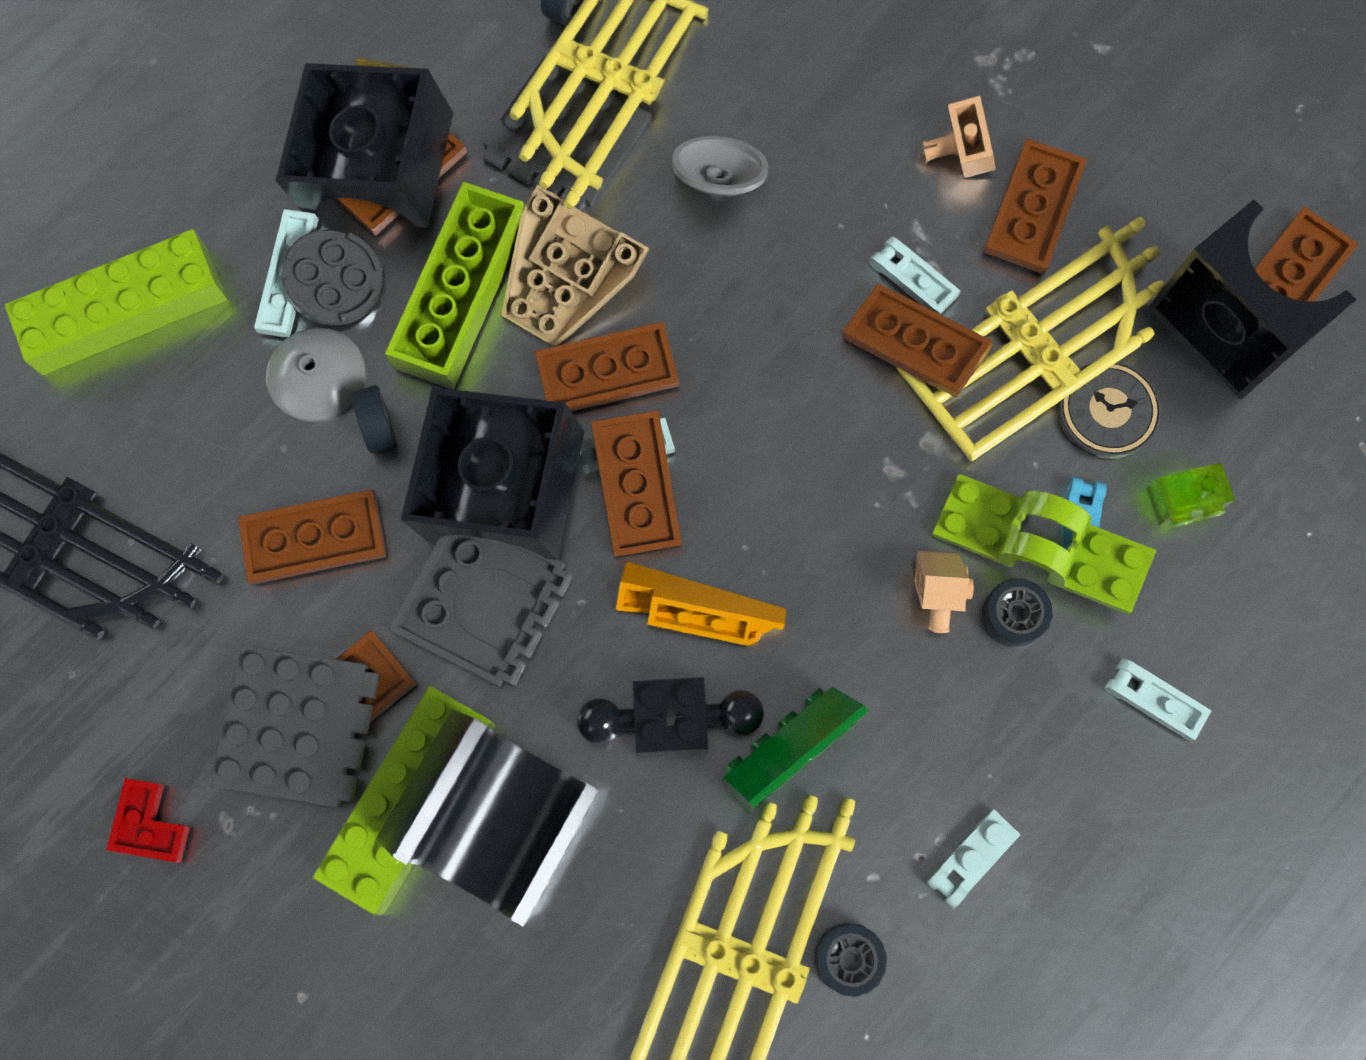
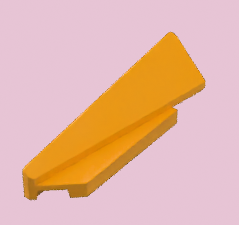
M632 562L625 564L615 609L617 611L649 613L647 625L746 646L758 642L761 635L775 628L783 629L786 618L785 608Z

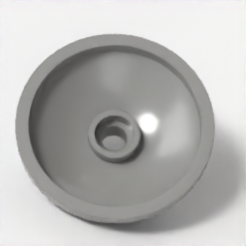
M703 136L687 140L674 150L672 156V168L675 174L687 186L711 196L730 197L749 193L761 186L768 175L769 166L767 159L758 149L743 141L728 137Z
M309 328L292 334L275 349L266 370L267 388L275 404L288 416L310 423L329 421L347 412L353 406L351 392L363 389L366 381V365L358 347L346 335L329 328ZM309 363H315V367L312 370H305Z

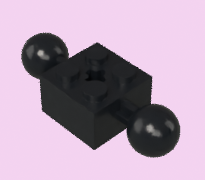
M704 677L633 681L634 708L619 709L610 700L604 698L592 699L586 702L579 710L577 727L580 734L587 741L595 744L610 742L621 730H635L637 757L708 753L707 726L722 725L731 734L738 736L749 735L755 732L762 724L764 708L760 699L755 694L745 690L729 693L720 704H706ZM670 709L674 710L675 714H680L681 718H676L674 725L671 726L667 725L666 719H660L661 715H665L667 710Z

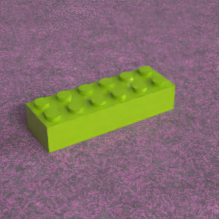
M464 181L462 182L385 352L393 369L454 390L514 253L521 213L525 208L524 202Z
M191 229L4 305L24 361L41 375H45L225 302L228 299L206 245L195 230Z
M430 685L312 877L373 915H384L414 865L410 862L405 864L394 858L376 838L452 709L477 719L491 730H494L496 726L491 720Z

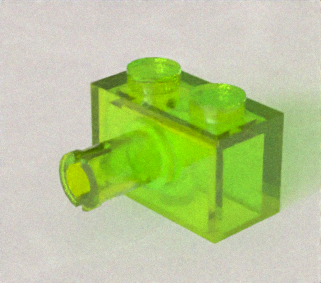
M1222 462L1157 478L1146 487L1159 526L1172 523L1173 527L1182 526L1192 522L1193 517L1203 514L1205 519L1217 517L1226 513L1225 507L1235 501Z

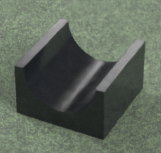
M305 63L275 181L302 212L316 214L318 220H321L325 200L353 198L385 206L405 216L416 227L428 228L453 111L428 69Z
M1254 199L1192 250L1149 305L1241 400L1357 300L1347 289L1333 298L1310 302L1286 297L1269 287L1255 271L1248 252L1250 228L1254 220L1264 210Z
M432 387L401 521L429 543L436 544L439 538L449 535L473 536L509 543L535 552L544 559L558 560L584 436L583 428L565 402Z
M452 709L376 840L394 858L405 864L408 862L413 863L446 879L489 904L510 920L524 926L599 791L517 746L489 729L487 725L477 719Z

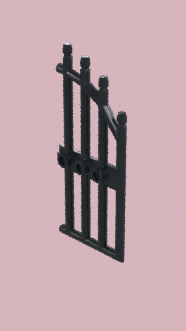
M0 452L1 469L53 496L41 514L0 491V507L34 525L23 543L0 531V547L15 555L5 571H0V587L78 631H84L89 637L100 639L104 635V630L94 622L90 623L88 618L122 613L136 622L140 621L145 627L155 629L159 625L160 620L155 615L145 612L144 609L138 607L137 605L161 594L172 601H177V604L183 607L192 608L196 603V599L186 592H181V589L171 584L186 569L199 576H204L210 582H221L223 574L214 567H208V564L196 558L202 551L196 545L189 543L185 550L182 551L93 503L92 500L97 493L79 482L66 477L62 485ZM85 513L170 559L173 563L157 577L74 532L73 529ZM64 543H67L144 586L124 597H120L54 561V558ZM45 572L100 601V603L66 608L34 589Z

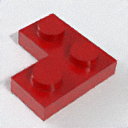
M124 778L106 848L107 851L181 863L190 826L155 821L164 785Z

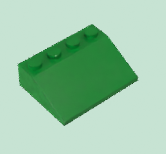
M831 687L825 693L819 688L804 701L808 705L806 709L798 715L793 710L777 723L781 728L772 737L765 733L750 746L754 752L743 760L738 755L723 768L727 774L722 777V782L749 814L853 727L869 711L865 705L834 687Z

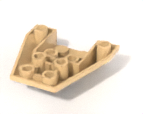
M537 184L521 213L501 316L555 347L567 340L634 278L649 248L624 233L617 232L575 207L572 209L567 208L564 205V199Z

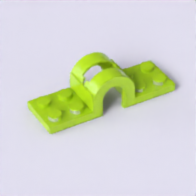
M958 474L932 534L935 538L1008 567H1014L1016 560L1032 563L1049 573L1046 581L1050 584L1127 615L1132 613L1157 551L1091 525L1092 518L1086 510L1060 496L1041 491H1028L1021 498L962 474ZM1027 514L1050 519L1073 531L1072 540L1074 542L1066 550L1062 546L1040 536L1019 532L1021 521L1025 520Z

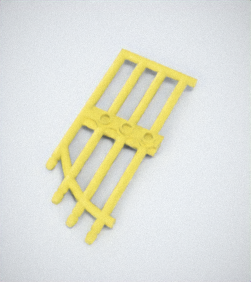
M584 0L518 97L517 103H514L509 114L513 120H518L529 106L535 128L526 144L522 147L519 158L527 162L532 158L535 150L538 149L541 143L544 144L553 158L540 178L539 185L542 188L547 189L551 186L562 168L577 177L564 201V205L569 209L577 205L588 186L596 190L601 188L603 178L596 175L597 171L640 102L651 105L652 101H655L664 84V79L657 77L694 16L705 20L709 8L691 0H654L618 58H612L600 52L634 0H619L590 46H584L572 40L599 0ZM669 5L683 11L647 69L640 70L629 65L665 6ZM556 65L572 71L544 114L539 94L540 88ZM583 78L600 83V86L560 146L550 132L551 127ZM616 90L628 95V99L585 167L572 159L570 155L611 91Z
M1144 218L1134 219L1128 226L1125 225L1115 233H1113L1108 225L1104 226L1098 232L1102 242L1019 298L1011 290L985 308L990 317L971 330L986 336L997 327H1000L1011 341L983 359L965 387L1018 351L1023 354L1031 366L955 418L942 405L943 402L952 397L951 395L940 389L933 393L923 380L898 367L896 368L971 462L1139 348L1141 344L1148 342L1154 336L1153 329L1147 327L1137 332L1136 336L1130 337L1137 309L1152 300V297H1156L1165 286V283L1161 280L1149 285L1147 289H1143L1136 294L1134 273L1144 267L1147 262L1153 261L1160 254L1158 247L1152 246L1129 261L1121 246L1123 242L1146 226ZM1110 252L1118 269L1041 321H1038L1027 307ZM1121 282L1124 303L1059 346L1048 331ZM1120 321L1114 348L1081 371L1069 356ZM1041 376L1050 386L1051 392L975 444L962 430V428L1037 377Z
M809 794L803 801L802 811L799 812L794 829L769 834L772 826L771 821L774 820L777 805L767 801L762 808L761 818L758 819L752 838L722 856L721 851L726 846L728 834L721 831L716 832L711 842L712 847L707 852L629 1060L646 1059L683 958L703 965L704 968L669 1060L686 1059L717 972L737 979L738 983L710 1060H726L752 986L773 994L750 1060H766L786 1001L798 1004L810 968L801 965L800 961L839 851L842 849L851 852L854 847L856 838L845 835L850 823L849 818L853 815L855 809L854 800L844 798L839 808L840 813L836 816L831 832L809 830L813 819L812 814L816 811L818 798ZM803 844L826 846L786 958L765 950ZM787 845L752 944L732 937L731 934L762 851ZM742 862L718 930L698 923L697 920L712 880Z

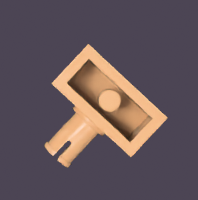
M980 96L948 104L953 131H950V135L923 141L927 162L955 154L960 157L964 178L996 170Z
M918 550L914 584L922 609H930L928 630L935 633H947L950 630L951 611L965 612L966 600L973 597V578H969L968 566L963 564L959 553Z

